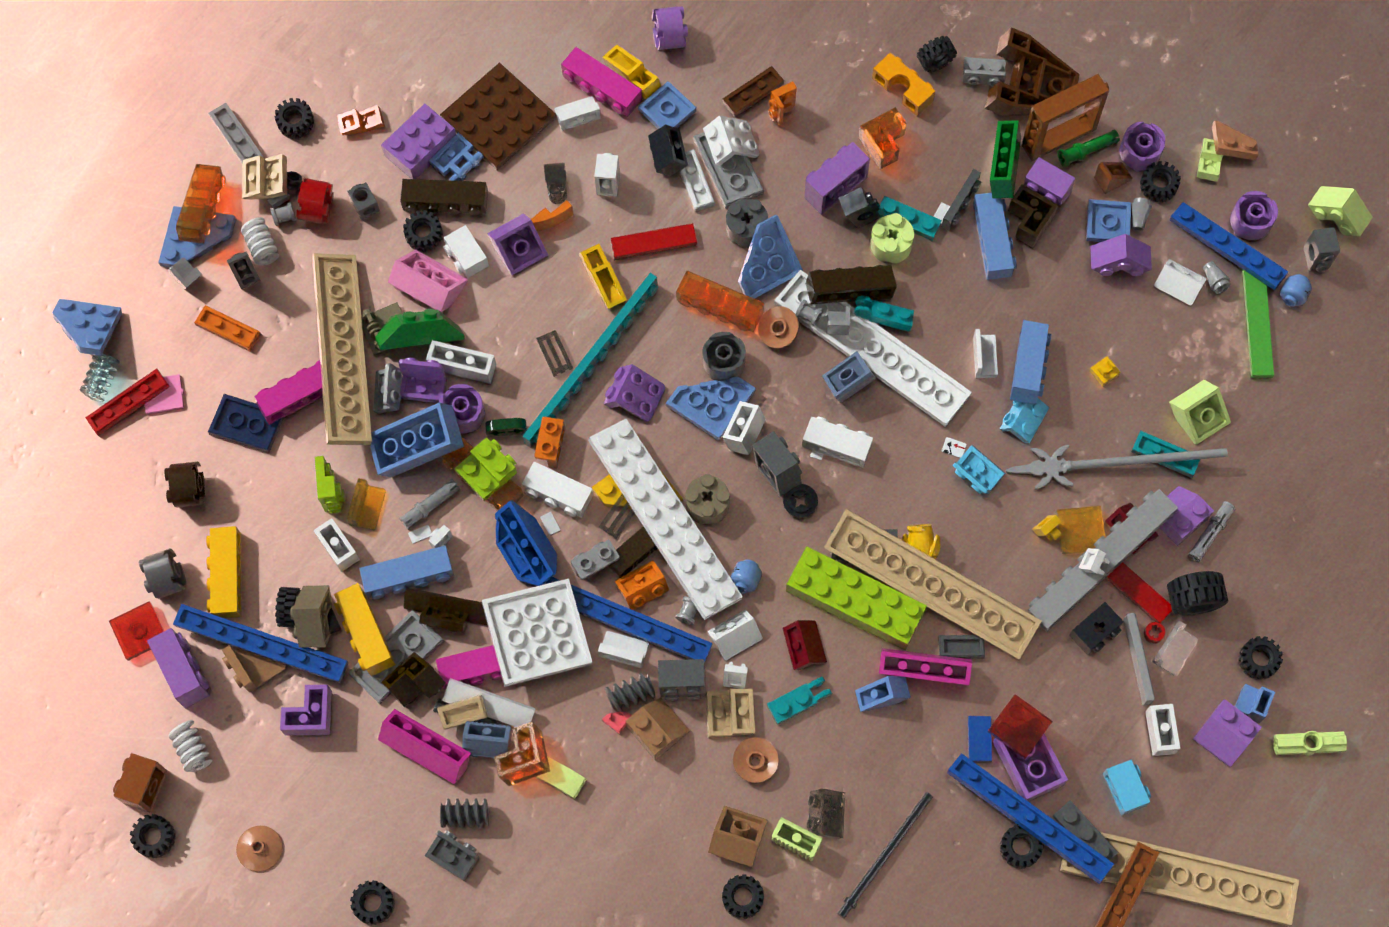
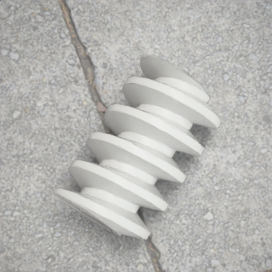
M257 217L246 222L241 228V233L244 236L254 263L263 266L276 261L280 254L275 253L278 249L274 245L275 242L271 238L272 235L268 231V226L265 225V219Z
M193 720L181 723L169 733V739L173 741V747L177 748L176 754L181 756L180 762L185 764L183 768L186 772L201 770L212 763V759L205 760L209 752H201L205 748V744H197L202 737L193 736L198 732L197 728L190 729L194 724Z

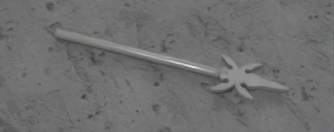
M1069 445L1058 448L1052 457L1041 449L1031 448V451L1037 454L1039 458H1044L1045 462L1037 460L1031 464L1007 468L1006 473L1032 474L1034 476L1046 474L1047 477L1041 479L1035 486V490L1046 486L1052 477L1062 485L1073 487L1072 482L1064 476H1059L1060 472L1065 474L1067 470L1220 458L1227 457L1228 453L1227 448L1079 461H1066L1062 458L1059 461L1057 458L1063 455L1069 448Z

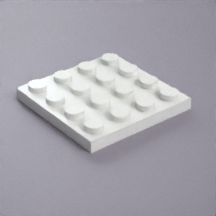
M569 579L482 600L505 687L592 665V658Z

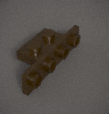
M406 588L404 609L422 612L419 624L432 628H445L452 632H463L467 622L488 625L482 602L412 588Z

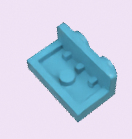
M1037 398L1036 405L1013 400V406L1009 413L1004 416L1000 429L1003 432L1010 431L1024 443H1030L1050 407L1039 398Z
M973 445L969 447L958 462L952 465L956 468L955 473L964 480L966 478L973 483L971 487L980 494L983 492L985 494L990 493L1006 474Z

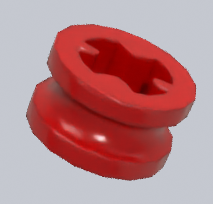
M1151 622L1146 626L1143 634L1147 642L1157 644L1161 642L1166 632L1161 623ZM1152 628H1155V631L1159 630L1160 633L1157 638H1154V635L1150 636L1149 633Z

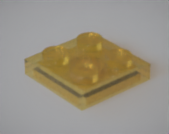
M1101 506L1056 510V515L1061 520L1058 524V530L1062 534L1059 537L1062 554L1081 553L1087 551L1088 548L1094 549V543L1100 537H1105Z

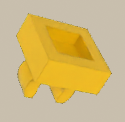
M1108 356L1093 365L1089 370L1102 387L1121 373Z
M1048 515L1032 530L1037 536H1047L1049 540H1056L1062 535L1056 528L1061 520L1057 515Z

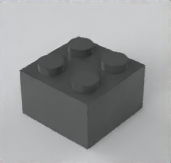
M773 431L752 444L757 468L780 497L802 484L800 476L802 471L798 465L800 460L794 452L790 453L787 449L788 445L782 436L778 437Z
M704 659L658 660L659 691L661 697L672 701L678 700V697L698 700L701 699V696H706Z

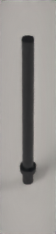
M924 793L850 896L845 897L843 900L845 903L837 912L840 917L845 919L850 910L856 908L858 899L933 798L930 793Z

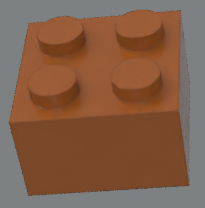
M131 753L130 757L126 758L123 763V773L120 780L118 779L114 785L113 796L125 805L150 813L167 769L155 760Z

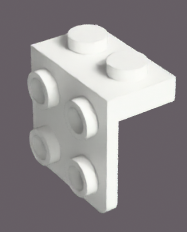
M719 115L703 128L715 164L722 165L734 155L752 158L759 156L758 146L754 140L751 126L746 120Z

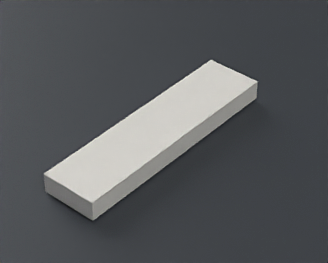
M450 678L442 701L453 703L482 695L489 718L528 731L536 708Z

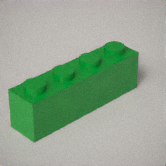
M1019 120L998 121L990 174L992 198H1014L1021 145Z

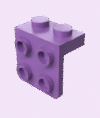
M415 358L400 359L399 367L403 375L400 391L401 399L439 403L440 397L445 393L447 382L442 364L435 360L423 362Z
M633 364L620 367L614 375L613 385L606 391L604 405L609 408L620 406L645 422L650 421L663 395L665 385Z

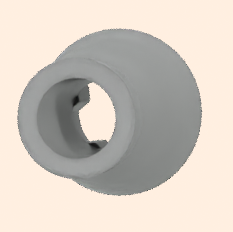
M1134 198L1133 203H1131L1132 229L1144 230L1152 208L1149 199Z
M1213 261L1203 266L1212 291L1220 294L1230 287V278Z

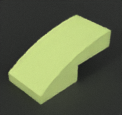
M1203 139L1197 178L1217 182L1223 155L1216 154L1214 140Z
M546 755L533 774L536 778L576 799L587 780L585 777Z

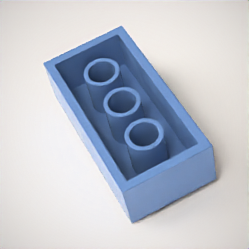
M440 402L371 432L372 442L370 448L377 474L387 477H394L464 447L453 406Z

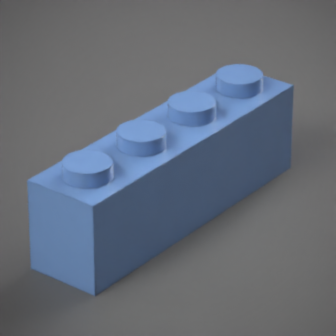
M992 193L975 194L973 207L986 279L1012 277L1014 269L1017 268L1016 257L1011 254L1013 240L1012 237H1008L1007 232L1010 226L1009 219L1004 216V211H1006L1005 199L992 198Z
M1023 320L1010 400L1036 405L1038 396L1042 397L1044 384L1041 383V379H1045L1047 370L1043 363H1047L1049 350L1045 349L1046 346L1050 345L1052 335L1048 333L1049 324Z
M446 545L359 568L365 594L368 599L372 598L374 600L383 598L385 594L392 592L394 594L403 593L406 588H422L433 581L445 582L454 576Z

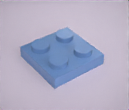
M669 81L638 106V111L658 129L664 125L678 128L697 111L696 107Z
M1089 199L1087 205L1086 241L1103 242L1123 234L1130 236L1131 202Z

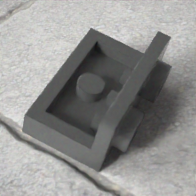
M438 830L436 833L437 837L425 854V857L465 881L479 859V856L475 853L477 849L467 842L464 845L456 841L458 837L448 830L444 833Z

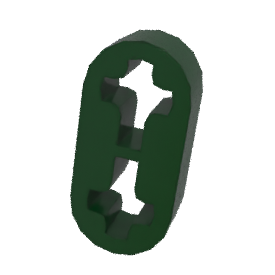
M523 418L489 420L485 422L486 435L506 436L523 434L527 431L526 420Z

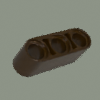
M644 526L616 549L619 560L608 565L619 578L630 573L658 549Z

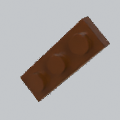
M771 66L722 98V103L736 117L769 95L771 91L784 85V80Z

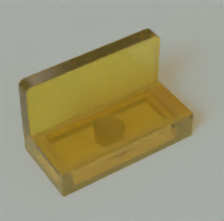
M358 478L347 515L349 525L375 530L386 490L370 486L367 480Z

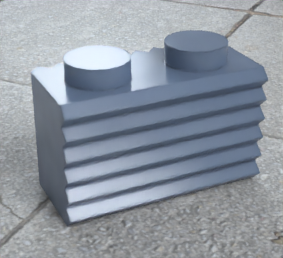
M467 721L463 732L462 748L469 751L472 757L483 756L492 757L493 759H508L511 727L509 725L501 726L500 724L492 725L491 723L483 724L482 722L474 723L473 721Z

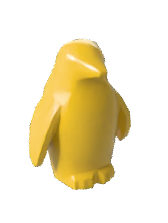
M918 524L907 526L908 535L906 533L903 534L902 540L936 559L940 552L939 535L934 537L932 525Z

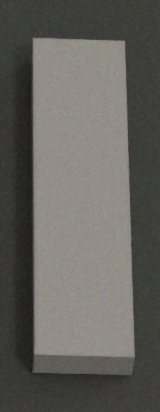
M1135 613L1126 614L1123 621L1142 705H1151L1155 696Z

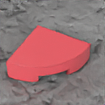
M628 712L609 713L603 717L602 721L620 735L626 728L625 721L632 714Z

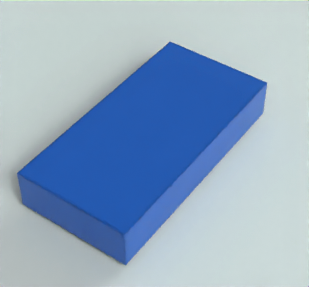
M968 716V758L973 762L991 763V716Z

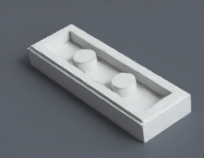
M695 150L685 152L688 166L680 170V174L695 212L715 206Z

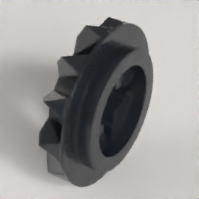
M800 484L784 494V509L798 519L808 517L817 508L818 496L812 487ZM805 496L804 503L806 505L800 504L796 507L797 501L795 498L801 499Z

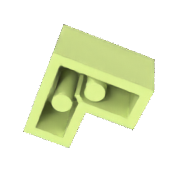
M1321 186L1308 204L1317 219L1334 220L1340 232L1346 236H1361L1373 218L1357 191L1353 188Z

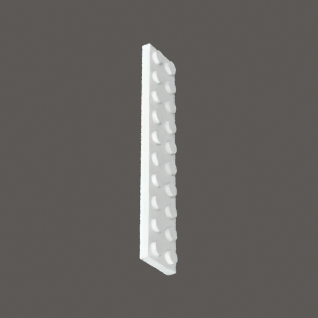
M800 270L774 300V304L787 307L795 314L803 300L810 304L805 284L808 275ZM847 302L812 304L817 309H823V313L815 326L802 317L798 318L800 323L847 357L858 351L875 377L944 427L948 425L972 394L970 390L879 325L854 314L855 308ZM846 306H850L849 335L827 334L828 311L845 312Z
M624 419L589 437L588 441L703 619L705 620L740 601L743 596L628 420Z

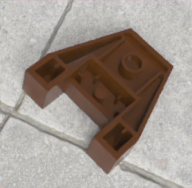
M1011 27L1000 37L996 55L1014 62L1010 84L999 81L988 90L985 109L1002 116L1030 114L1033 105L1078 84L1080 74L1031 35Z

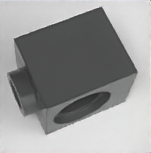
M366 182L357 184L347 191L361 220L380 211L378 203ZM363 197L367 198L365 201H359Z

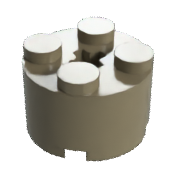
M710 474L698 477L689 484L685 499L686 509L692 520L703 525L717 524L722 521L728 513L730 503L729 490L726 484Z

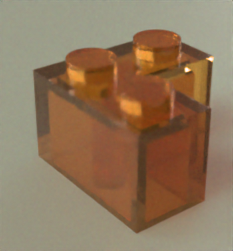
M896 107L860 125L859 139L879 169L898 160L899 147L894 140L905 135L907 123Z
M532 721L511 729L515 745L514 750L494 756L498 777L508 786L550 772L542 731Z

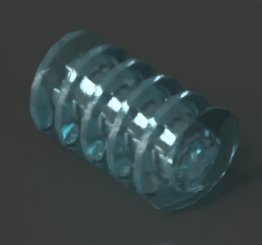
M105 354L101 356L93 355V362L89 364L90 370L86 371L87 377L83 379L84 385L80 386L79 390L86 397L103 402L105 400L100 395L108 394L103 387L111 386L106 379H114V376L109 374V372L117 371L112 364H120V361Z

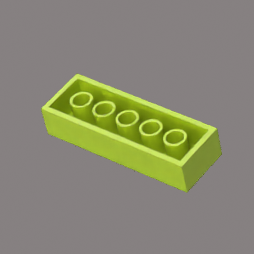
M807 546L786 584V592L905 651L927 605Z

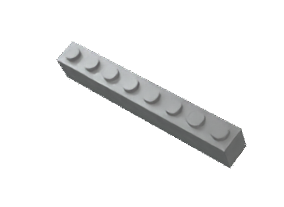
M1160 489L1155 493L1150 491L1142 499L1144 503L1139 508L1135 505L1126 514L1128 518L1125 521L1115 523L1110 529L1112 533L1106 538L1104 536L1100 537L1094 543V549L1105 552L1104 558L1110 561L1109 564L1102 563L1100 569L1105 572L1104 575L1088 573L1079 569L1086 553L1085 551L1077 559L1079 563L1074 568L1069 566L1061 574L1063 578L1058 583L1053 581L1045 589L1047 593L1041 598L1037 596L1029 603L1031 608L1028 609V612L1042 620L1040 626L1046 632L1177 512L1178 507Z

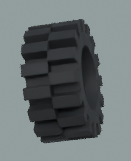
M948 36L936 37L933 41H928L929 43L924 44L923 48H920L919 52H917V58L923 69L927 72L940 70L944 65L946 67L948 62H952L957 54Z
M289 98L290 102L287 103L284 100L282 101L283 106L281 104L277 106L279 110H275V121L282 134L285 133L286 137L289 138L291 135L293 139H296V135H299L302 138V133L307 135L309 133L308 129L312 130L314 116L310 106L304 100L301 102L299 98H296V102H294L293 98ZM293 113H300L302 115V119L298 123L290 124L287 122V117Z
M1158 161L1157 165L1153 162L1151 166L1148 165L1140 181V184H1142L1140 188L1141 191L1145 190L1143 193L1145 197L1149 194V200L1151 201L1154 197L1156 198L1155 202H1159L1160 199H1162V202H1166L1167 198L1170 200L1173 195L1175 196L1180 185L1181 176H1178V169L1174 171L1175 166L1173 164L1171 167H1168L1169 162L1165 161V164L1162 165V161ZM1155 176H1162L1167 179L1168 185L1163 188L1158 187L1153 183L1152 179Z
M423 210V214L420 211H416V216L413 213L410 214L411 219L406 218V224L403 225V232L407 243H409L412 249L415 247V250L418 251L422 248V251L426 252L428 247L430 250H433V245L437 247L439 245L438 241L442 240L441 235H443L438 217L434 216L432 212L428 214L425 210ZM421 225H427L431 228L430 234L425 237H418L415 234V230Z
M279 588L278 598H276L277 605H275L277 626L294 628L295 622L291 619L290 610L296 602V596L301 591L300 588Z
M1256 636L1255 639H1250L1240 650L1239 661H1241L1240 667L1245 669L1243 672L1245 674L1250 673V677H1257V680L1267 679L1274 675L1283 662V659H1281L1283 652H1279V644L1275 646L1273 644L1275 641L1273 639L1269 641L1266 636L1263 638ZM1256 650L1265 651L1269 656L1268 664L1265 666L1257 665L1252 658L1253 652Z
M152 814V816L144 815V819L139 818L137 820V825L133 824L134 830L130 831L132 836L130 842L133 844V848L145 857L157 858L158 855L162 857L165 855V851L169 852L171 850L169 848L170 845H174V828L162 816ZM150 828H158L161 832L160 840L153 845L147 844L144 839L146 831Z
M1014 825L1003 835L1000 842V852H1002L1003 859L1007 860V864L1023 869L1037 862L1042 855L1044 845L1022 827ZM1015 839H1026L1030 844L1029 853L1026 855L1017 854L1013 849Z
M742 874V876L736 875L733 879L730 878L722 892V901L725 909L730 915H734L739 919L740 917L744 919L750 916L753 917L760 911L764 901L763 888L760 882L756 881L752 876H746V874ZM747 888L752 893L751 902L747 905L737 904L734 900L736 890Z
M375 880L372 882L365 881L363 885L359 884V888L357 890L354 889L352 892L354 895L350 898L353 914L366 924L376 925L378 922H384L383 920L385 918L388 919L390 912H393L394 909L392 892L383 883ZM370 894H377L381 898V905L376 911H367L364 908V899Z

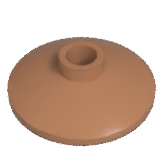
M776 306L767 310L761 317L758 326L759 336L763 343L776 349L790 345L795 340L799 331L797 316L792 310L783 306ZM784 326L783 331L779 332V328Z
M762 738L744 740L737 746L733 755V765L736 773L742 779L751 783H761L770 779L778 767L779 759L775 747L769 741ZM752 759H759L760 764L757 766L751 763Z
M261 825L251 827L240 836L237 842L236 853L238 860L245 868L251 871H266L279 861L283 849L282 841L278 833L270 827ZM257 843L262 845L259 851L254 850V846Z

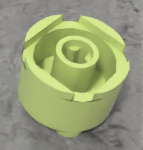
M898 213L886 215L877 220L872 228L870 241L873 255L882 262L899 263L905 260L911 252L914 240V230L911 223Z

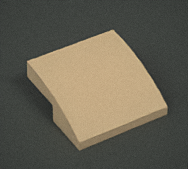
M280 154L269 158H263L259 155L243 160V199H267L287 195V157Z
M753 689L706 692L708 738L755 734Z

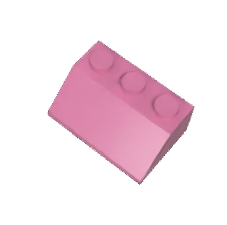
M414 250L397 259L388 283L392 284L397 290L404 291L411 295L413 299L421 301L430 306L431 309L441 312L451 307L468 282L467 278L418 250Z

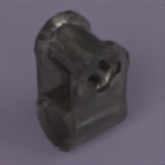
M565 163L544 164L548 198L554 204H561L567 198Z

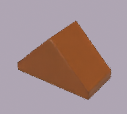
M1101 162L1098 164L1094 179L1105 194L1133 179L1122 162Z

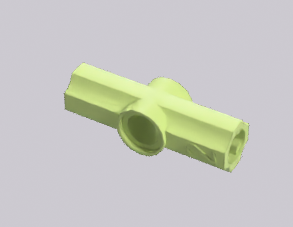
M1308 731L1307 733L1275 734L1273 746L1276 755L1304 754L1309 756L1314 753L1346 752L1347 738L1344 731L1319 733ZM1311 739L1314 742L1315 747H1308L1306 745L1305 740Z

